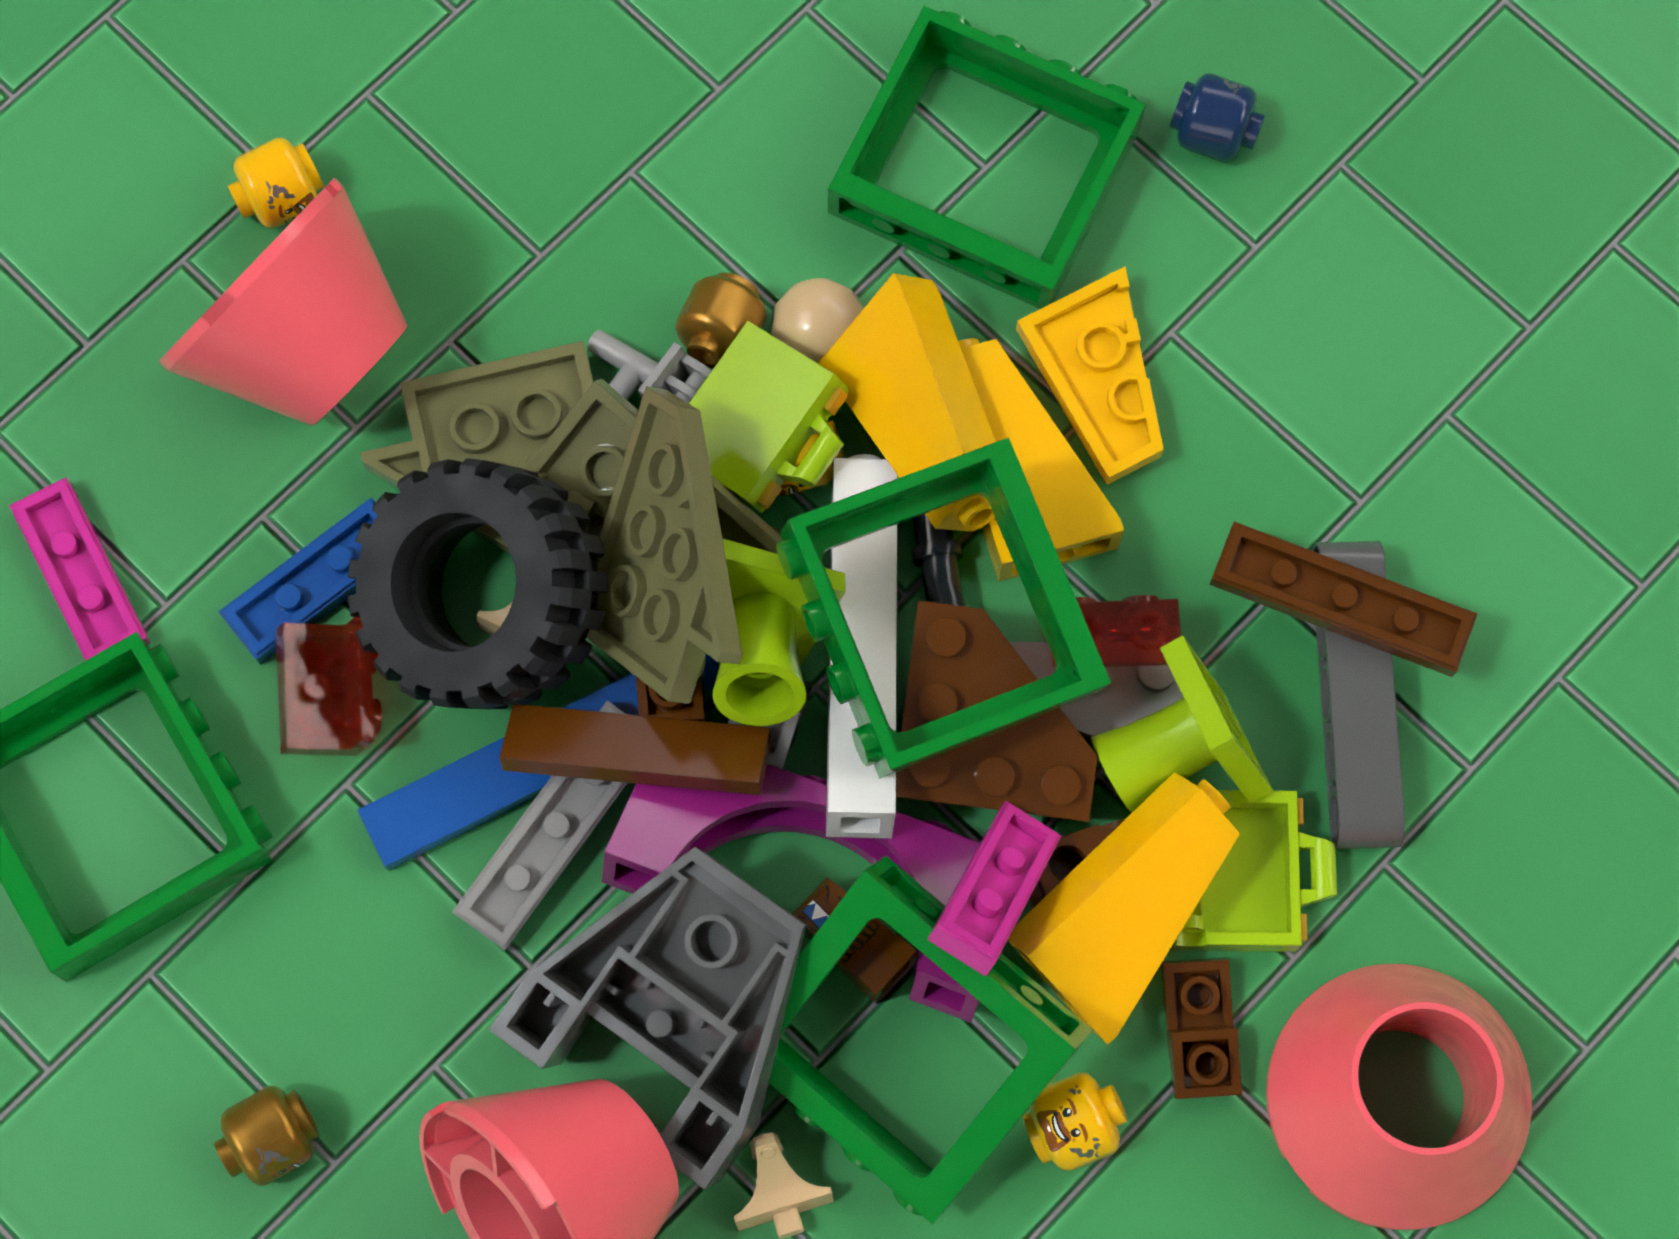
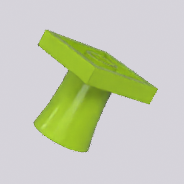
M722 539L742 657L740 664L720 662L713 689V700L717 709L735 722L751 726L778 724L795 716L802 709L806 701V688L800 666L815 643L808 632L801 610V605L807 603V599L799 579L790 580L785 574L778 554ZM825 568L836 597L840 602L846 592L845 573Z
M1183 635L1160 648L1183 698L1127 725L1091 737L1096 754L1108 778L1131 813L1174 772L1187 779L1216 761L1221 764L1250 804L1274 792L1224 691Z

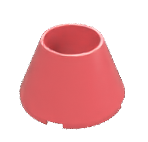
M334 177L172 346L158 363L169 372L310 426L315 425L379 361L408 326L345 187Z
M1378 964L1346 972L1328 981L1308 996L1291 1014L1277 1038L1269 1061L1266 1081L1267 1112L1272 1133L1283 1158L1286 1157L1295 1173L1310 1189L1309 1192L1335 1212L1362 1224L1391 1230H1419L1454 1221L1484 1204L1500 1189L1514 1170L1524 1150L1532 1116V1092L1530 1077L1521 1048L1509 1026L1489 1002L1464 983L1444 973L1415 965ZM1385 1031H1405L1419 1035L1438 1046L1453 1063L1462 1085L1463 1110L1455 1133L1443 1147L1422 1148L1406 1144L1384 1131L1368 1112L1361 1096L1358 1072L1363 1049L1371 1035Z
M593 1079L447 1101L427 1112L421 1121L419 1133L421 1156L435 1200L442 1214L454 1208L470 1239H654L679 1197V1183L675 1166L654 1124L642 1108L624 1090L604 1079Z

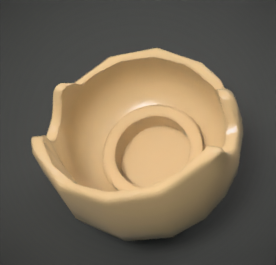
M827 278L805 280L789 288L776 303L772 314L771 335L819 364L820 360L864 307L852 290Z

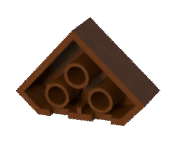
M918 601L901 732L914 729L1038 680L984 609ZM1058 708L896 772V797L999 810L1003 803L1007 801L1027 814L1089 822L1098 756L1061 708Z

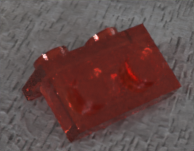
M1134 595L1126 597L1122 601L1096 602L1093 598L1076 597L1104 667L1168 665L1160 648L1181 637L1178 599L1160 600L1158 596ZM1051 653V664L1055 668V660Z
M360 617L352 618L346 625L282 623L276 629L280 754L356 756L373 743L375 736L379 734L382 724V708L380 700L373 698L372 674L376 672L374 660L379 655L376 652H364L356 636V631L363 628Z

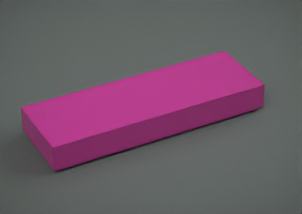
M67 477L9 505L85 661L135 632L141 636L147 645L151 643L72 483Z
M1005 801L996 813L927 940L986 977L999 958L1061 835Z

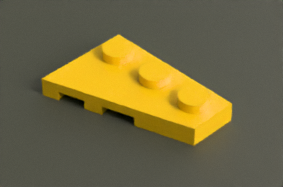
M1126 266L1017 320L1016 325L1017 333L1106 485L1161 458L1164 451L1149 378L1146 377L1141 353L1138 323L1133 315Z

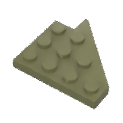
M584 341L400 382L412 441L360 452L365 469L397 487L399 479L412 471L427 472L431 463L446 459L463 462L466 458L479 459L525 469L593 383ZM595 513L587 514L591 521L590 525L584 529L585 533L600 537L605 519ZM486 524L472 531L511 555L507 544L491 525Z
M646 386L600 534V541L605 555L602 558L596 559L598 572L608 573V593H598L596 609L605 611L601 630L590 629L586 638L668 702L690 704L697 680L705 667V655L708 654L717 662L740 664L742 650L701 412L668 390Z

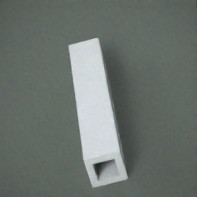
M858 454L849 458H834L832 503L897 479V474L886 459H881L875 455ZM897 524L832 548L830 569L845 573L846 592L839 604L887 722L894 731H896ZM829 656V666H830V665H833V663H832L831 658H830V656ZM829 683L826 837L892 839L896 812V772L879 779L874 764L868 767L863 764L852 737V729L858 727L849 702L840 704Z

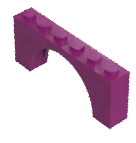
M767 764L761 796L636 784L605 849L601 882L633 894L694 847H699L704 852L709 853L721 845L749 835L766 832H797L834 841L859 854L872 865L884 856H887L946 906L980 843L955 834L951 828L940 822L921 821L897 811L895 812L892 839L826 837L827 781L813 775L800 776ZM916 948V972L909 1000L971 1023L979 1001Z

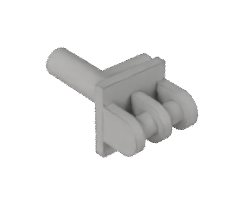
M602 330L595 331L587 345L589 352L620 369L609 385L627 401L639 385L643 383L638 389L641 398L643 397L645 387L648 386L668 390L689 403L712 371L703 363L687 355L682 346L675 342L659 363Z

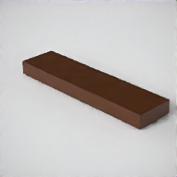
M1235 521L1231 526L1209 584L1450 677H1453L1458 670L1477 617L1475 612Z
M513 704L499 759L503 771L761 796L772 740L770 728Z

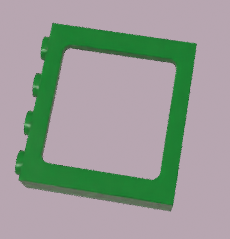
M923 6L828 187V213L1041 309L1055 301L1138 135L1146 104L1136 100L1133 94L1121 86L1115 84L1104 86L1082 76L1078 69L1065 61L1057 59L1048 61L1026 51L1021 43L1005 35H996L994 37L973 28L965 18L951 11L937 12ZM939 69H950L1087 130L1097 137L1098 144L1040 259L876 185L928 84Z
M1009 437L790 518L780 532L783 541L778 542L776 548L782 568L790 580L799 579L807 599V603L801 605L804 622L812 639L815 642L823 640L833 663V665L826 668L831 689L840 704L849 702L858 727L852 729L854 745L865 766L868 767L874 764L879 779L1094 695L1111 684ZM975 495L983 496L991 506L1055 660V670L1047 677L906 732L894 731L887 722L822 560L823 554L829 549Z
M137 632L0 709V769L128 695L142 692L149 698L226 833L227 844L219 853L84 932L73 934L67 929L0 807V882L49 971L65 982L272 862L270 855L263 845L264 842L273 838L267 825L253 804L243 810L232 791L234 787L241 784L236 771L222 750L214 755L210 753L201 737L202 734L211 730L193 698L190 696L181 702L170 683L180 677L175 665L161 644L150 648Z
M884 856L863 871L800 953L780 1037L870 920L879 918L888 923L1019 1034L1027 1044L1025 1057L934 1169H931L780 1037L768 1084H771L792 1102L793 1110L803 1121L811 1126L822 1128L842 1146L845 1156L851 1163L862 1170L871 1171L893 1190L894 1197L903 1208L915 1215H922L933 1225L953 1203L1093 1030L1002 953L985 977L928 941L927 939L945 905L890 858Z

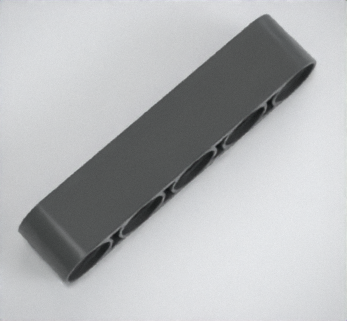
M1380 541L1316 542L1314 544L1313 551L1386 579L1384 550ZM1316 626L1331 840L1336 844V849L1401 847L1404 840L1405 817L1392 654Z

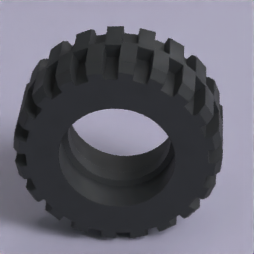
M466 458L463 462L451 459L433 462L428 467L427 472L414 470L399 479L397 487L400 490L399 494L385 492L379 498L372 509L378 516L373 524L362 523L355 542L362 544L358 560L350 559L348 578L356 579V595L348 596L350 616L360 617L363 628L356 631V636L364 652L378 653L379 656L374 660V667L386 680L400 681L401 692L416 700H431L434 706L491 710L507 709L509 705L513 704L526 705L541 699L542 689L556 690L570 679V671L566 668V665L568 663L583 664L592 650V645L585 641L590 629L601 630L605 611L596 608L598 593H608V573L597 571L596 559L602 558L605 555L600 537L585 533L584 529L590 525L591 519L580 504L567 502V490L552 480L539 478L538 473L486 460ZM488 524L501 535L510 550L515 567L516 587L511 608L502 625L486 641L472 647L456 634L447 619L442 602V579L447 561L457 544L476 528Z

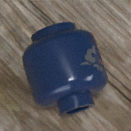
M1206 73L1196 83L1186 81L1170 127L1178 130V143L1182 148L1227 163L1237 156L1241 146L1253 150L1265 115L1254 111L1257 95L1253 88L1213 73Z

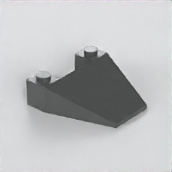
M694 847L527 973L489 1030L541 1069L561 1065L593 1018L691 1089L660 1136L670 1153L675 1168L703 1189H706L722 1180L758 1128L806 924L702 849Z

